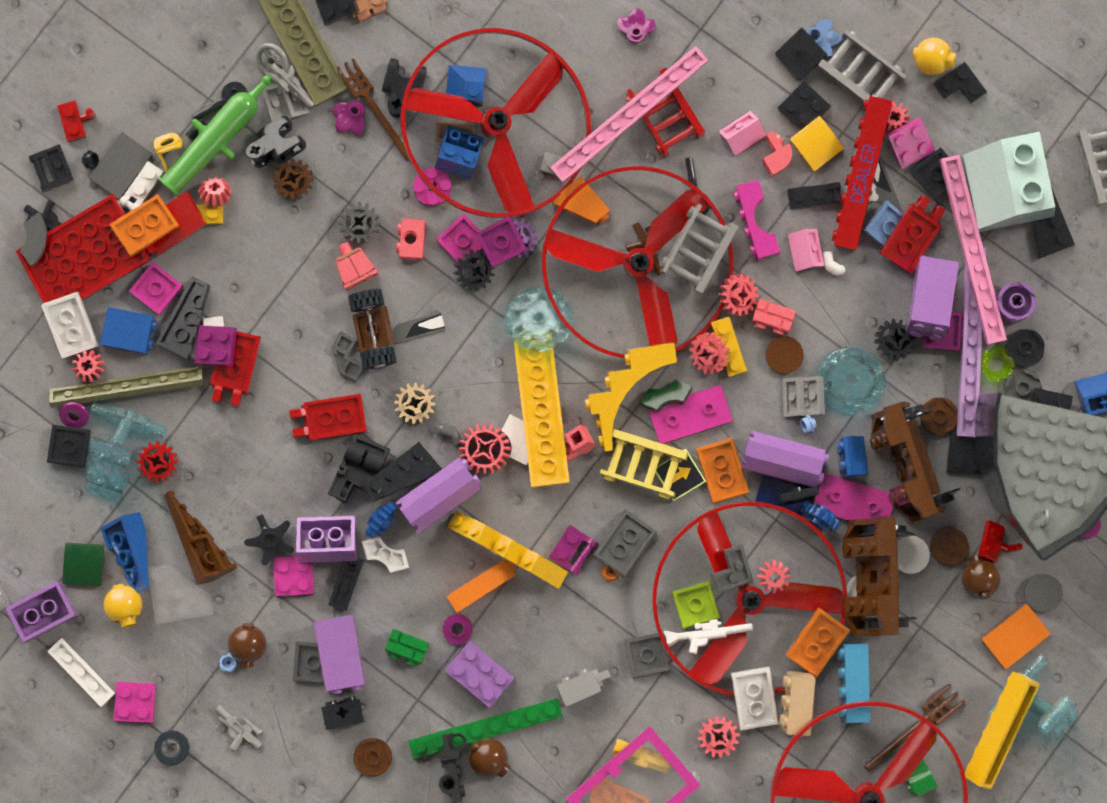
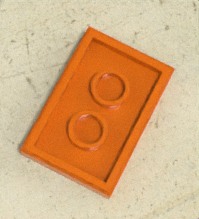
M158 194L109 224L130 257L179 227Z
M733 438L696 448L712 504L750 493L743 469H740L741 463Z
M1026 603L981 638V640L1006 670L1051 635V633Z
M818 607L785 655L812 675L818 677L851 630Z

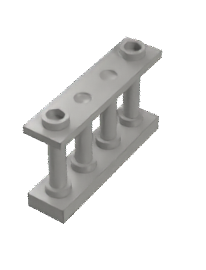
M847 30L842 35L845 42L830 61L822 59L817 66L818 71L863 105L865 99L869 100V96H871L865 92V88L881 68L891 75L877 93L872 95L874 97L882 98L897 79L903 82L906 77L902 68L897 65L894 67L860 41L856 33L853 31L848 32ZM853 45L861 52L847 70L841 73L835 69V65L849 47ZM867 56L875 62V65L860 84H855L851 81V75Z
M1087 129L1077 132L1076 138L1096 207L1102 206L1107 202V189L1103 188L1101 181H1103V178H1107V170H1098L1096 163H1098V160L1107 158V150L1096 153L1093 152L1091 145L1093 142L1107 139V131L1091 135L1087 133Z
M700 204L689 209L687 213L689 218L668 257L664 256L659 265L661 267L660 273L664 274L669 269L692 282V285L695 286L692 291L698 294H702L739 227L734 223L723 226L699 212L702 207ZM697 219L720 232L722 236L720 241L714 243L691 230L690 227L694 220ZM688 236L711 249L713 254L710 259H704L681 246L684 238ZM678 252L701 265L702 269H704L701 276H695L672 263L676 253Z

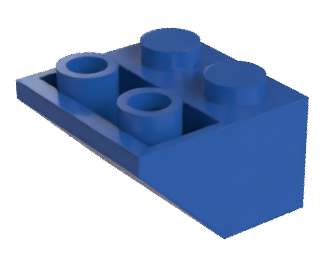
M447 126L434 168L471 180L484 137Z
M1107 373L1074 381L1083 413L1094 416L1107 413Z
M864 436L842 437L836 444L837 454L841 455V462H839L840 474H843V478L867 476L868 467Z

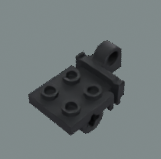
M355 434L347 447L328 495L346 503L353 487L364 491L361 488L362 485L382 470L390 448Z
M460 733L444 734L442 738L446 757L440 758L442 768L448 767V773L440 778L439 788L443 793H452L453 803L462 802V797H465L464 785L459 783L462 772L461 766L456 765L455 759L461 758L460 751L465 748L467 740ZM456 736L463 739V745L460 748H456L452 744V740ZM447 778H450L451 781H454V784L452 785L451 789H449L447 785H444V782L447 781Z

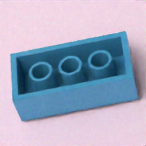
M843 644L838 649V660H841V668H838V679L842 680V688H839V699H842V705L852 702L870 701L868 644ZM870 706L842 710L839 712V718L843 719V723H870Z

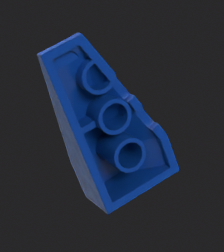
M140 512L123 515L101 527V531L109 551L113 550L117 557L115 559L117 565L123 567L125 571L124 577L130 587L135 589L137 593H141L149 588L146 529Z

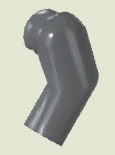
M440 424L436 428L438 436H449L454 446L460 444L462 439L454 426Z

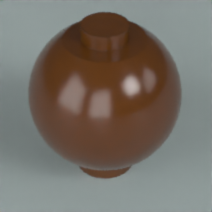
M978 555L969 558L970 564L962 572L963 587L970 595L979 597L980 600L988 599L991 597L990 595L996 592L1000 585V572L992 562L985 561L979 558Z
M243 623L242 626L234 629L229 636L228 650L231 656L238 660L239 667H253L254 661L259 660L266 651V637L252 623Z
M486 738L479 742L475 741L471 745L469 761L472 769L478 775L483 777L498 775L500 778L506 775L510 765L507 763V750L501 742L492 738Z

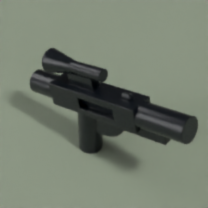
M48 200L43 213L40 214L46 226L54 229L62 223L58 221L57 215L52 212L55 203ZM28 204L23 210L32 217L39 212Z

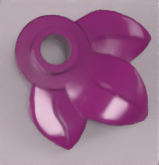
M636 8L631 11L628 18L618 17L617 25L620 32L626 34L630 42L639 44L645 39L647 34L653 32L655 20L646 19L644 12Z
M352 101L349 104L343 102L337 104L332 110L333 114L338 116L335 122L336 131L345 132L351 129L355 136L361 135L366 125L363 118L365 114L364 105L359 101ZM353 107L358 108L357 114L352 112Z

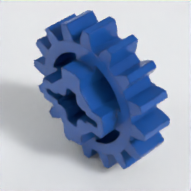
M391 501L384 507L380 505L368 520L367 524L369 527L365 534L371 539L375 538L378 533L383 535L396 518L393 513L398 507Z
M805 502L800 509L801 514L805 515L806 520L817 529L824 531L829 529L836 532L841 524L834 517L835 513L823 505L816 503L812 505Z

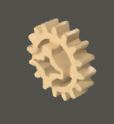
M416 382L414 387H411L408 383L406 390L402 387L400 388L402 394H396L399 401H394V404L399 405V407L395 411H401L399 418L401 419L405 416L406 423L412 420L413 425H415L416 420H419L422 424L424 417L428 420L430 419L428 413L434 414L431 407L436 406V403L431 402V400L435 397L434 395L429 396L431 390L427 389L425 391L424 384L419 388ZM414 391L421 392L425 396H417ZM408 394L407 402L402 404L403 398ZM413 399H416L417 402L420 401L417 408L410 406ZM428 403L427 409L422 414L421 410L423 405ZM410 410L414 412L416 416L408 415L405 411Z

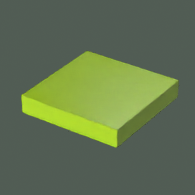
M709 581L672 591L683 629L694 626L696 623L701 624L720 618Z

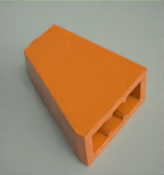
M581 176L578 177L551 204L559 208L562 202L585 182ZM586 185L577 192L562 209L595 226L598 223L603 224L607 221L610 214V209L589 185Z

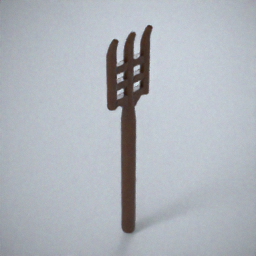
M352 58V62L357 71L356 74L352 72L347 62L344 63L346 71L350 76L348 78L345 77L340 67L337 66L340 78L353 97L356 99L359 96L365 99L405 160L410 161L403 142L375 101L370 97L369 90H373V86L355 59Z
M951 684L942 688L922 705V708L926 710L924 717L930 721H935L937 726L965 703V700H963L953 708L949 705L958 695V692H955L946 700L942 697L951 687ZM938 698L942 702L940 705L935 702ZM931 704L935 707L933 711L928 707ZM944 707L949 710L946 714L942 710ZM938 712L942 716L940 719H938L935 715ZM919 719L867 762L865 769L870 771L903 744L921 720Z

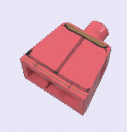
M348 242L338 246L342 256L337 258L336 262L346 291L379 275L360 247L352 250Z

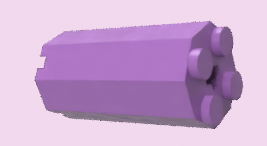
M750 431L749 436L752 437H749V440H747L742 462L745 464L742 463L740 469L810 488L822 484L824 473H821L822 467L827 465L829 455L825 454L826 450Z
M456 459L396 502L398 507L402 505L400 510L414 529L418 527L415 530L418 535L481 491L480 486H482V483L476 474L473 476L470 474L469 469L471 467L465 459Z

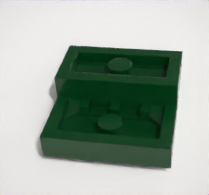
M66 542L63 562V584L101 586L104 545Z

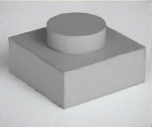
M545 152L540 171L555 175L550 167L559 161L562 156Z

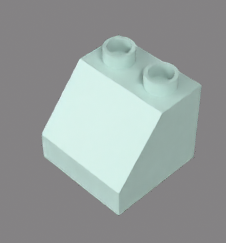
M1040 132L1002 139L963 155L979 232L1054 217L1055 203Z

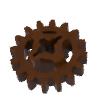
M294 159L291 160V163L286 161L284 166L278 164L280 170H274V174L277 177L272 178L273 182H277L273 187L274 189H279L278 195L284 193V199L291 196L292 201L295 200V196H298L301 200V194L308 195L307 188H313L309 183L314 182V178L309 177L313 174L312 170L307 171L309 166L307 164L302 166V160L295 163ZM292 168H298L302 170V172H296ZM286 171L285 177L281 179L283 172ZM291 176H294L296 178L295 183H292L290 181ZM302 181H305L304 186L300 189ZM284 188H292L294 192L287 191Z

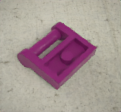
M570 525L549 557L578 576L581 572L580 568L599 543ZM582 541L586 542V547L574 565L568 563Z

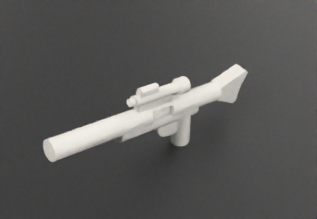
M715 619L710 620V623H696L695 629L698 631L683 633L664 631L668 646L678 641L690 640L689 654L696 655L698 647L705 646L708 640L725 638L727 634L753 631V625L751 623L718 628V626L722 625V622H718Z

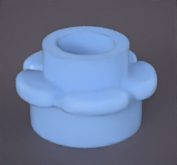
M806 415L800 419V426L803 432H814L816 421L813 417Z
M230 653L220 657V668L223 671L233 672L235 667L238 666V660L234 659Z

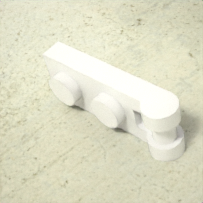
M147 161L130 188L120 199L121 207L127 208L130 212L143 204L158 183V177H162L165 172ZM132 197L137 199L134 204L129 201Z

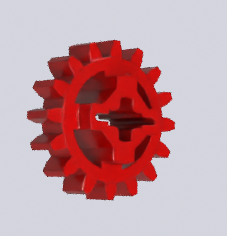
M156 441L154 446L149 442V448L143 446V454H137L141 457V460L136 461V463L141 464L137 469L138 471H144L141 476L146 477L148 475V481L150 482L153 478H155L156 483H159L160 478L166 482V476L173 477L171 471L178 470L174 467V464L179 463L178 460H174V457L178 454L171 453L173 447L166 448V442L162 446H160L159 441ZM158 449L155 454L149 455L151 451ZM166 452L169 455L170 463L165 459ZM158 458H159V460L162 461V463H164L165 465H162V464H161V465H159V464L156 465V464H155L152 460H150V459H157V460H158ZM145 461L150 465L149 471L145 466ZM167 469L164 473L158 474L160 470Z

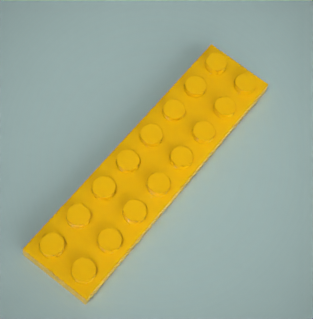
M551 332L514 336L531 488L568 484L570 481Z

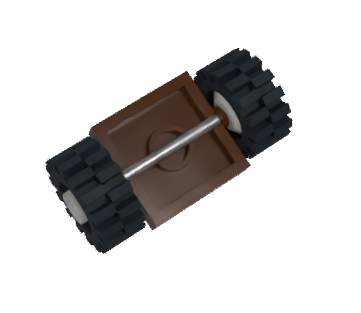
M370 289L349 295L348 300L351 312L365 311L352 315L363 370L376 369L397 363L394 347H384L394 344L388 309L387 306H384L382 290Z

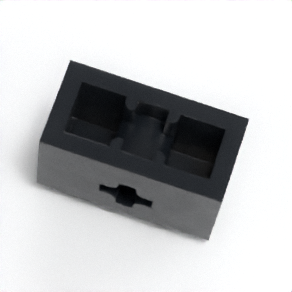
M352 696L344 698L345 702L337 704L336 700L325 702L326 706L321 707L326 730L365 722L361 699L356 700V697ZM341 707H343L344 710H348V713L345 714V718H343L342 715H338V712L341 711Z

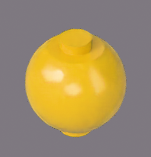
M928 38L923 40L918 45V48H914L912 58L915 59V64L922 73L929 76H937L944 73L948 68H954L956 54L951 52L950 46L944 40Z
M124 584L113 586V589L107 593L104 599L105 614L111 621L120 623L122 629L136 625L135 619L140 615L143 606L140 594L132 587L124 586Z

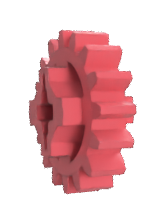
M743 274L730 275V279H724L726 285H720L723 292L718 293L723 298L719 302L725 304L723 309L728 310L729 314H735V316L747 315L748 311H753L752 305L758 304L755 298L759 297L758 294H755L758 287H753L755 281L749 280V276H743Z
M706 332L697 336V340L691 342L694 347L689 348L693 352V355L689 357L695 360L692 365L697 364L698 371L704 369V374L709 372L714 374L722 371L723 367L728 365L725 360L730 359V356L726 355V352L730 351V348H725L727 341L722 342V336L716 337V333L709 334Z
M716 715L714 721L707 718L708 724L702 722L704 729L698 730L702 736L698 737L697 740H702L703 742L699 745L700 748L706 747L704 752L706 754L711 751V757L718 753L719 758H722V753L724 752L727 756L730 755L728 750L735 751L736 749L733 744H739L735 737L740 736V734L734 732L738 727L731 726L732 720L725 722V716L719 720ZM717 723L723 724V726L719 729H714L711 725ZM711 730L716 733L722 732L721 736L725 742L715 741V736ZM728 730L731 732V741L727 739L726 733ZM706 731L710 734V741L708 744L705 738ZM720 744H722V745H724V746L726 747V748L721 749V750H715V749H714V747H716V745H720Z

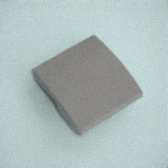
M298 77L297 80L299 81L300 87L302 88L300 79ZM279 84L267 86L262 91L270 123L281 116H287L292 120L309 114L308 107L290 91L286 92Z
M823 376L783 379L784 417L825 415Z

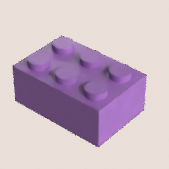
M355 516L297 518L296 554L298 563L356 561L357 525Z
M56 581L6 607L23 643H28L79 616L60 581Z
M471 641L465 645L445 670L489 708H491L514 679L510 673Z

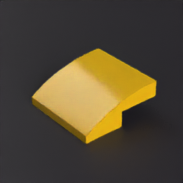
M820 116L790 138L795 149L803 156L812 171H816L844 149Z

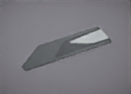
M879 156L873 184L876 185V194L879 196L878 202L883 204L885 200H888L900 212H903L882 158Z
M440 312L399 323L392 330L394 344L445 331V326Z

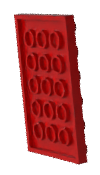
M115 194L106 197L47 232L45 251L34 266H31L20 252L23 247L15 251L43 303L75 292H79L83 301L151 261L145 249L130 257L110 228L109 224L125 215Z

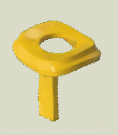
M168 133L154 140V150L162 162L165 173L168 171L162 154L182 147V140L175 133ZM168 140H174V141H173L172 143H170V144H167V145H165V146H161L162 143H164V142H166V141H168Z

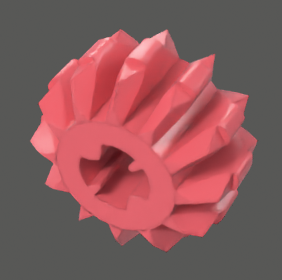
M892 102L886 133L890 129L894 131L907 124V120H910V115H904L908 112V108L901 109L902 103L896 107V103ZM891 116H893V117L897 116V117H898L897 120H895V119H894V120H891V119H890Z
M217 176L214 179L208 177L207 181H202L201 187H199L201 202H205L206 207L212 205L214 209L217 205L222 207L223 203H228L231 197L229 182H225L224 178L218 179Z
M84 350V357L77 354L76 357L79 361H72L74 365H77V367L72 368V371L78 372L75 377L77 379L82 377V382H86L89 378V381L93 383V376L100 379L101 377L97 373H104L105 370L99 367L105 365V362L99 361L101 355L95 356V352L91 350L88 356L87 351ZM90 363L92 365V369L88 368L87 370L84 366L85 364L88 365Z
M775 560L771 561V566L768 562H764L766 569L764 570L762 567H759L763 574L757 575L758 579H763L759 582V585H765L764 590L766 592L771 588L772 593H776V587L783 591L782 583L785 586L789 585L788 582L784 581V579L790 578L789 574H784L789 570L788 567L782 568L783 563L781 561L777 566ZM773 572L778 575L774 581L769 578V576L773 575Z

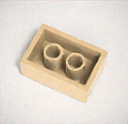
M787 671L786 676H783L785 695L781 697V707H784L783 715L780 714L779 726H782L787 735H795L812 720L815 677L807 672ZM811 728L802 736H811Z

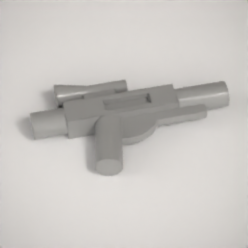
M275 63L269 67L275 74L271 80L279 84L286 92L290 91L309 109L314 105L310 96L300 87L299 81L294 76L296 72L294 66H290L287 73Z
M221 705L214 710L220 715L218 718L229 727V734L234 739L230 746L231 749L237 751L244 738L256 749L262 745L251 733L253 730L258 736L262 730L254 726L248 719L245 718L243 720L245 722L243 726L236 720V716L230 715Z

